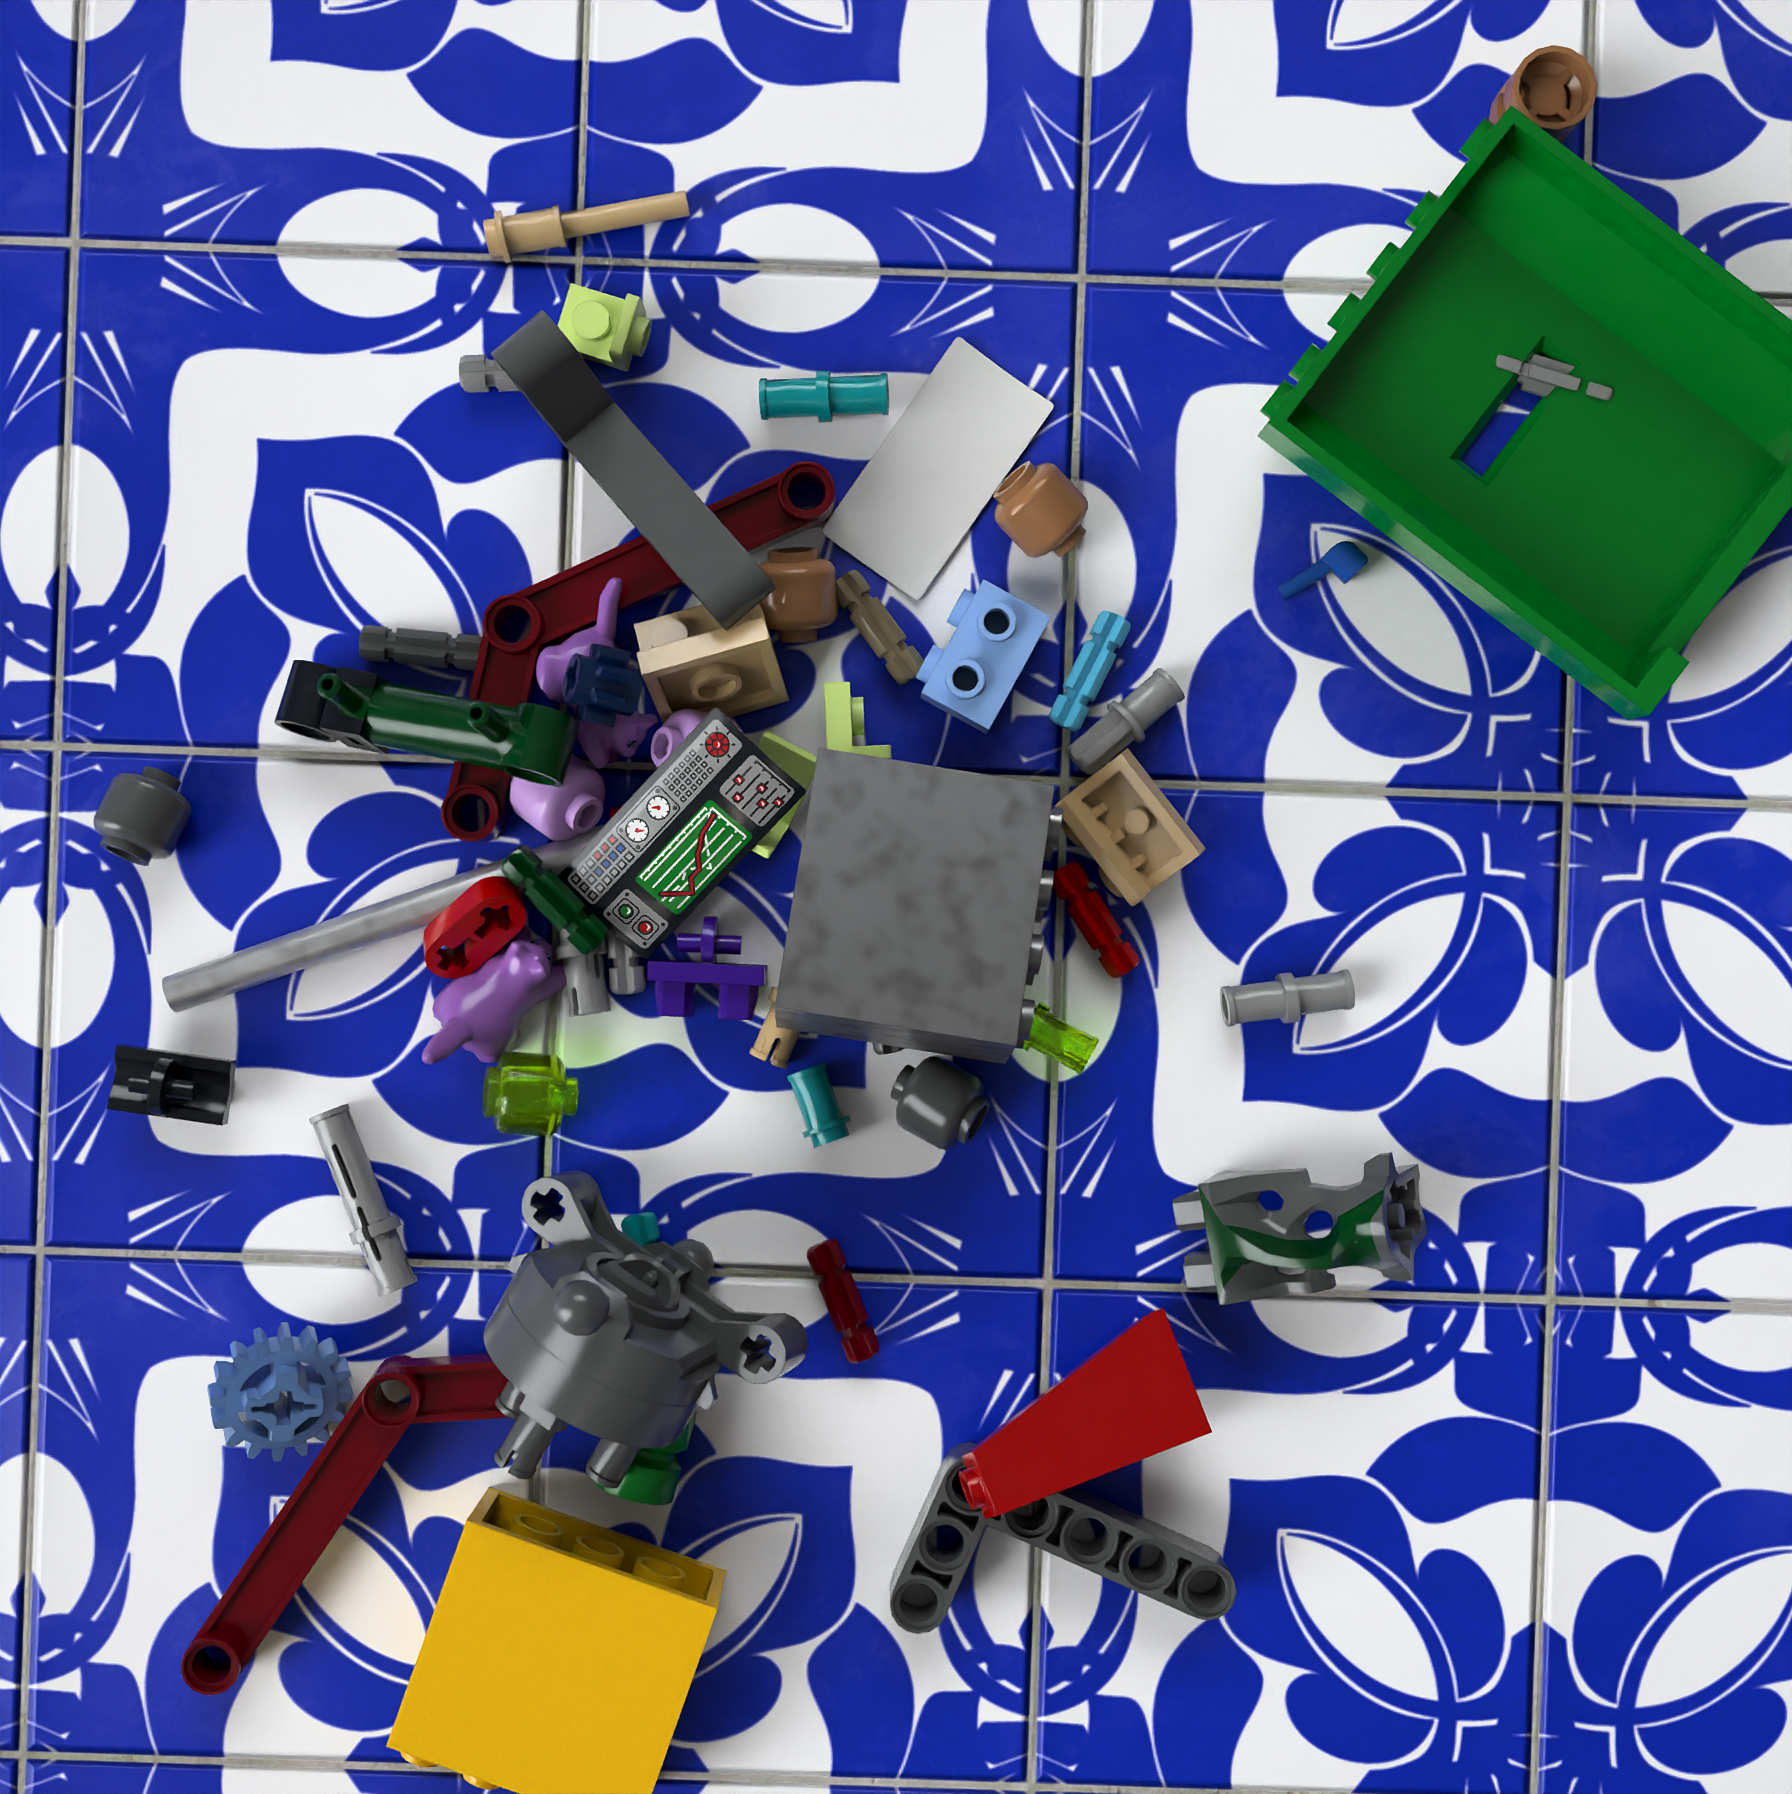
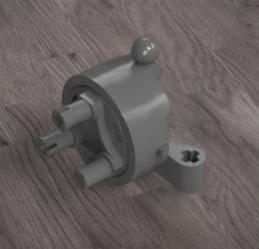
M569 1170L540 1178L532 1182L525 1190L521 1201L522 1214L530 1228L553 1244L554 1247L539 1249L512 1257L507 1269L513 1272L514 1276L486 1324L483 1333L484 1344L490 1358L508 1379L501 1394H498L495 1404L504 1415L516 1420L502 1446L496 1451L494 1461L501 1468H504L508 1465L510 1459H513L514 1462L508 1473L519 1479H531L555 1433L564 1431L570 1424L601 1438L586 1463V1473L591 1479L602 1486L617 1489L641 1448H660L673 1444L683 1433L698 1405L706 1411L712 1409L718 1399L714 1378L721 1365H724L748 1382L766 1384L796 1368L805 1359L808 1350L807 1333L803 1325L795 1317L786 1313L734 1311L711 1295L708 1279L712 1275L714 1260L712 1252L704 1243L693 1239H683L676 1242L673 1246L664 1241L641 1246L618 1230L601 1196L597 1182L589 1174L580 1170ZM765 1337H767L772 1342L771 1346L768 1340L765 1339ZM768 1350H769V1353L771 1354V1356L774 1357V1359H772V1358L767 1354Z

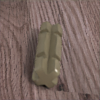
M852 570L838 578L836 581L839 605L843 610H850L852 613L849 616L850 620L878 658L884 657L888 663L885 664V667L895 681L900 685H904L916 678L924 659L913 645L909 647L904 641L907 639V636L877 596L874 598L870 596L871 588L859 571Z

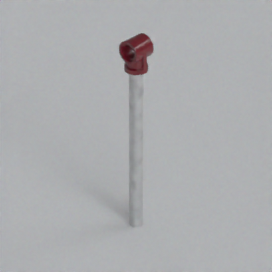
M624 804L609 809L610 819ZM607 823L594 827L588 832L581 833L570 840L553 841L531 850L543 861L540 866L545 872L551 869L558 876ZM505 859L162 978V989L169 1007L178 1013L428 926L430 922L474 883L491 876L506 877L500 868ZM520 884L519 886L522 888V891L525 892L526 889Z

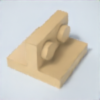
M759 604L727 631L722 628L703 605L634 624L640 652H636L641 674L663 724L674 712L686 708L710 712L713 708H718L725 716L731 718L789 701L765 616Z

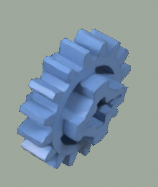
M281 1322L277 1336L270 1338L267 1337L261 1327L253 1329L254 1344L246 1347L244 1344L234 1340L230 1344L233 1362L216 1361L213 1366L216 1382L208 1384L207 1387L209 1404L212 1406L210 1411L213 1426L215 1429H223L225 1443L229 1448L244 1441L247 1458L254 1459L263 1448H270L274 1462H281L285 1448L292 1446L303 1457L308 1455L307 1440L315 1437L325 1443L330 1438L328 1422L340 1423L346 1414L344 1402L353 1400L354 1393L350 1379H348L351 1377L347 1359L345 1356H339L335 1340L331 1337L318 1344L315 1328L308 1325L299 1337L291 1336L288 1322Z

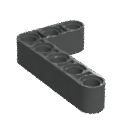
M543 310L539 311L491 352L497 363L557 438L722 628L727 631L776 589L774 583L752 556L616 405L573 344Z
M971 1442L958 1444L950 1449L944 1457L890 1581V1609L897 1625L907 1632L916 1634L932 1631L945 1618L985 1526L988 1525L1198 1619L1213 1620L1225 1615L1233 1606L1237 1593L1235 1580L1220 1553L1210 1546L1075 1486L1045 1497L1043 1508L1033 1516H1021L1012 1510L1002 1515L985 1519L981 1508L973 1510L963 1490L953 1482V1477L957 1471L965 1467L962 1456L977 1445ZM1093 1518L1103 1523L1101 1533L1092 1541L1081 1542L1070 1536L1071 1529L1081 1519ZM946 1524L958 1529L962 1534L957 1544L950 1548L942 1549L935 1547L927 1539L930 1531L940 1525ZM1151 1544L1161 1549L1159 1558L1149 1567L1140 1568L1129 1563L1130 1555L1134 1549L1141 1545ZM1209 1570L1219 1575L1217 1583L1208 1592L1195 1593L1188 1589L1189 1581L1193 1575L1200 1571ZM913 1584L927 1585L935 1592L932 1601L923 1606L908 1604L904 1601L901 1594L907 1587Z

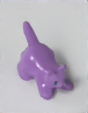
M614 577L610 579L599 598L597 624L595 626L575 633L561 645L546 647L540 653L536 662V678L544 693L550 700H555L557 703L567 704L574 708V712H576L578 705L565 702L562 694L568 663L576 653L589 656L592 643L616 648L614 639L616 635L618 604L623 587L621 578ZM636 710L630 717L616 714L613 728L579 720L581 724L577 738L592 764L597 769H600L607 764L617 761L619 756H633L638 746L644 741L648 729L658 722V718L656 715L642 714Z
M525 925L515 937L489 958L478 972L454 979L451 983L447 984L434 999L432 1008L434 1018L440 1021L442 1028L433 1036L423 1050V1062L431 1065L444 1060L461 1046L465 1050L475 1053L481 1062L487 1063L500 1061L515 1050L521 1036L519 1027L523 1016L540 1002L561 991L567 984L563 963L553 965L554 953L550 945L541 939H531V931Z

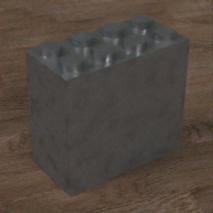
M818 748L774 1006L776 1027L1001 1064L1007 1062L1015 1048L1023 1049L1025 1039L1029 1040L1035 1008V1000L1023 998L1025 985L1032 986L1034 975H1038L1044 947V935L1033 934L1034 923H1041L1044 910H1048L1054 871L1042 870L1043 861H1050L1053 846L1057 847L1063 817V808L1052 806L1055 786Z

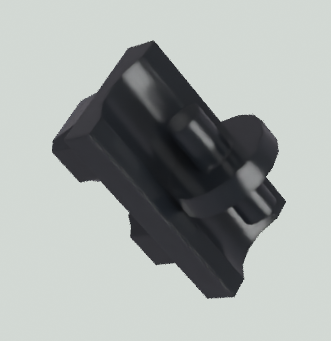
M126 1044L116 1045L115 1076L108 1098L107 1109L221 1126L228 1124L237 1060Z

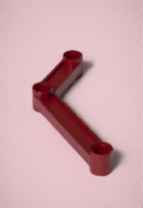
M802 461L794 463L785 471L707 507L750 555H753L803 531L825 524L835 511L837 498L833 477L828 470L817 462ZM805 481L815 482L825 491V498L822 503L810 510L799 509L789 500L793 488ZM640 536L514 594L498 597L489 604L484 613V631L469 699L516 707L518 703H532L537 683L536 662L540 653L546 647L552 646L571 637L575 633L584 631L597 624L599 598L610 579L614 577L621 578L623 584L617 616L685 584L643 536ZM514 612H528L532 621L531 631L528 636L521 642H506L502 634V626L505 619ZM454 761L448 792L441 805V819L445 829L453 837L466 842L487 843L497 839L504 832L509 821L511 775L501 770ZM481 796L489 806L490 817L482 829L472 832L464 826L461 819V810L470 798Z
M489 1354L426 1358L395 1355L385 1359L376 1368L185 1651L181 1661V1674L185 1683L193 1691L203 1695H217L227 1691L236 1682L246 1664L409 1424L509 1418L495 1404L498 1394H501L508 1379L497 1368ZM387 1380H397L404 1383L411 1393V1400L405 1403L390 1401L384 1395L381 1383ZM217 1646L228 1653L231 1662L220 1663L214 1661L208 1656L205 1647Z

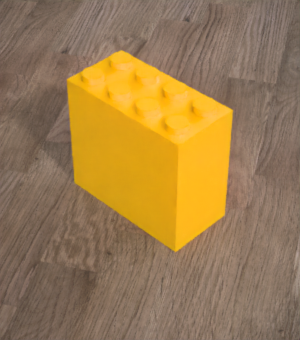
M488 1487L464 1525L386 1747L400 1751L401 1756L411 1764L425 1768H433L440 1765L462 1773L463 1778L468 1783L487 1790H495L502 1787L519 1794H652L714 1621L727 1570Z

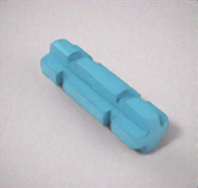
M1106 610L1098 615L1090 631L1093 637L1091 641L1086 640L1063 685L1066 691L1064 695H1058L1049 713V719L1056 725L1073 732L1081 728L1090 710L1086 706L1089 701L1093 702L1117 656L1113 653L1115 648L1120 649L1131 629V624L1122 616Z

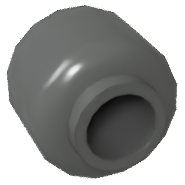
M145 766L141 774L126 772L116 775L112 779L93 820L95 830L103 837L100 846L122 859L142 866H149L151 859H166L170 857L192 812L190 802L178 792L181 782L174 776L150 766Z
M939 1055L925 1058L916 1068L910 1064L906 1065L898 1075L891 1091V1098L898 1101L896 1107L897 1124L909 1133L942 1150L951 1149L959 1142L965 1145L969 1144L982 1126L990 1107V1100L984 1097V1083L981 1078Z

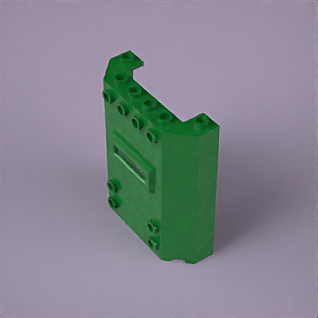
M1510 105L1495 125L1484 117L1459 150L1460 153L1468 158V161L1440 197L1428 190L1404 222L1414 231L1402 247L1399 248L1389 241L1366 271V274L1374 279L1375 282L1363 298L1360 299L1350 292L1327 322L1336 331L1327 345L1321 350L1311 343L1288 373L1289 376L1297 381V384L1293 386L1284 379L1259 412L1265 415L1269 421L1257 437L1627 720H1632L1650 715L1690 663L1679 653L1792 506V320ZM1533 354H1542L1544 357L1575 366L1567 375L1581 379L1578 390L1573 391L1562 387H1555L1547 396L1541 397L1482 476L1460 460L1467 448L1518 383V374L1496 366L1498 355L1523 361V365L1532 359ZM1589 382L1614 390L1611 400L1606 401L1586 395Z

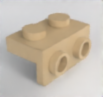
M1128 748L1055 804V807L1063 808L1061 827L1064 833L1074 844L1079 847L1084 846L1099 865V875L1105 886L1114 895L1124 897L1131 906H1135L1142 901L1154 888L1200 856L1206 849Z

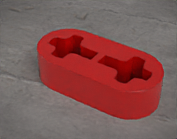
M502 876L483 878L468 888L430 922L424 930L423 948L427 968L437 976L457 979L476 971L525 926L527 914L522 888L519 885L516 887L507 877ZM504 905L508 906L505 910L501 909ZM486 907L492 908L485 914ZM464 942V947H458L461 943ZM444 945L447 946L445 950L441 949V947Z

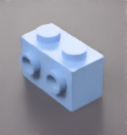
M984 579L975 594L964 589L946 621L956 627L945 650L934 644L916 676L918 680L926 683L920 698L987 734L1051 616Z

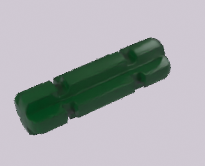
M521 845L517 847L502 862L500 866L502 873L516 887L521 884L526 889L524 895L559 931L564 928L570 934L567 939L580 953L587 955L593 952L607 938L609 934L608 928L594 913L588 916L582 910L586 905L551 869L546 872L542 869L540 865L543 861L528 846Z

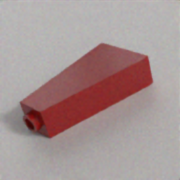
M1164 1308L1151 1312L1133 1322L962 1456L966 1469L959 1472L960 1483L964 1495L973 1510L980 1507L985 1519L996 1517L1212 1433Z

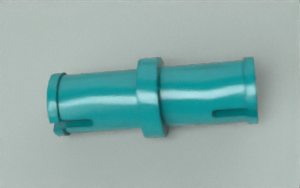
M830 370L817 371L816 378L768 380L767 378H760L759 406L761 419L818 416L819 423L832 422L833 416L889 415L888 374L831 377Z

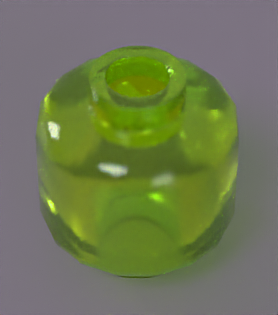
M506 1052L499 1058L496 1067H486L483 1083L482 1114L483 1118H492L493 1124L499 1133L504 1135L552 1136L561 1127L564 1115H575L578 1102V1080L575 1077H566L565 1066L558 1055Z

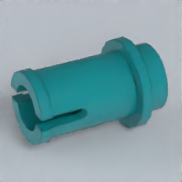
M825 1063L787 1076L807 1130L802 1132L803 1137L810 1136L814 1148L850 1135L846 1125L847 1122L851 1121L850 1116L843 1117L826 1071L827 1066Z

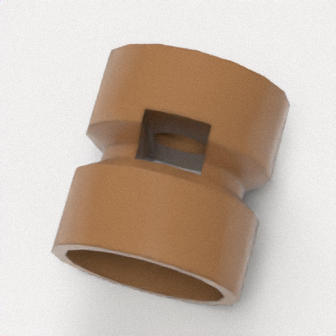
M1556 45L1538 48L1521 61L1511 77L1499 90L1491 103L1489 121L1495 125L1510 105H1512L1562 144L1571 131L1586 117L1595 102L1597 83L1594 70L1584 56L1571 48Z

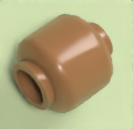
M1030 461L1025 462L1000 484L993 495L998 501L994 511L996 523L1029 557H1040L1051 551L1058 557L1063 556L1086 533V529L1081 525V522L1088 510V501L1053 463L1046 462L1034 466Z
M789 547L769 550L767 552L768 560L759 564L776 586V589L759 603L768 629L779 631V641L799 643L816 640L817 629L830 625L838 616L835 566L829 560L820 558L819 549L814 547Z

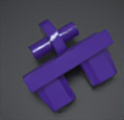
M704 916L702 934L678 933L677 952L701 953V962L655 959L648 961L647 981H656L655 996L659 1016L694 1017L696 983L720 984L718 1018L752 1020L759 998V986L767 984L768 965L718 963L717 954L741 955L742 936L718 935V917Z

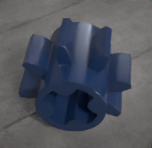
M592 643L589 656L576 653L571 657L564 676L562 694L565 702L578 705L575 712L576 719L613 728L616 714L630 717L634 713L640 700L643 677L639 668L627 666L631 655L630 651Z

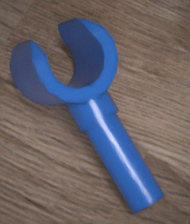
M1339 542L1331 547L1319 561L1312 564V567L1279 585L1277 589L1283 599L1287 600L1321 580L1329 571L1343 584H1346L1367 564L1368 557L1353 542Z

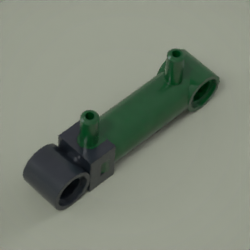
M306 660L293 661L274 721L277 726L289 732L318 741L336 742L339 740L348 747L388 754L389 748L501 770L508 775L530 783L561 787L564 783L581 724L578 719L565 712L539 704L518 703L516 707L395 685L389 683L376 673L339 666L335 669L324 664Z

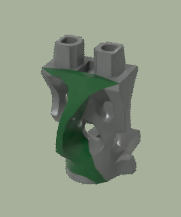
M1392 1152L1379 1153L1364 1163V1177L1362 1181L1345 1186L1311 1183L1307 1168L1239 1172L1224 1171L1198 1184L1199 1189L1184 1193L1174 1198L1172 1202L1175 1223L1179 1230L1206 1229L1210 1249L1191 1252L1184 1256L1183 1268L1187 1289L1217 1292L1219 1305H1228L1273 1296L1312 1294L1333 1289L1336 1286L1335 1274L1328 1273L1327 1270L1338 1267H1368L1376 1269L1384 1277L1398 1282L1411 1281L1414 1278L1415 1251L1428 1233L1419 1198L1420 1172L1418 1164L1395 1167ZM1271 1190L1279 1193L1284 1201L1282 1208L1279 1210H1265L1259 1202L1261 1192ZM1317 1210L1327 1211L1333 1220L1332 1229L1324 1238H1314L1307 1234L1305 1221L1309 1214ZM1276 1266L1305 1269V1271L1300 1274L1287 1275L1280 1272Z

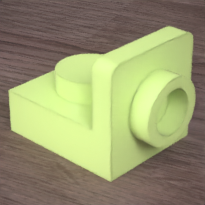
M571 283L558 327L584 359L628 372L633 355L642 357L650 337L652 320L645 318L646 310L639 296L627 293L624 300Z
M850 682L824 683L827 749L891 759V745H852V736L864 735L863 697H851Z

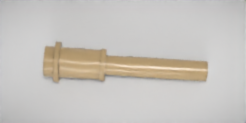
M683 190L562 213L559 205L509 216H503L502 211L499 210L494 212V218L483 220V227L491 259L503 257L505 263L512 262V255L555 247H567V238L688 217L690 212L686 191Z

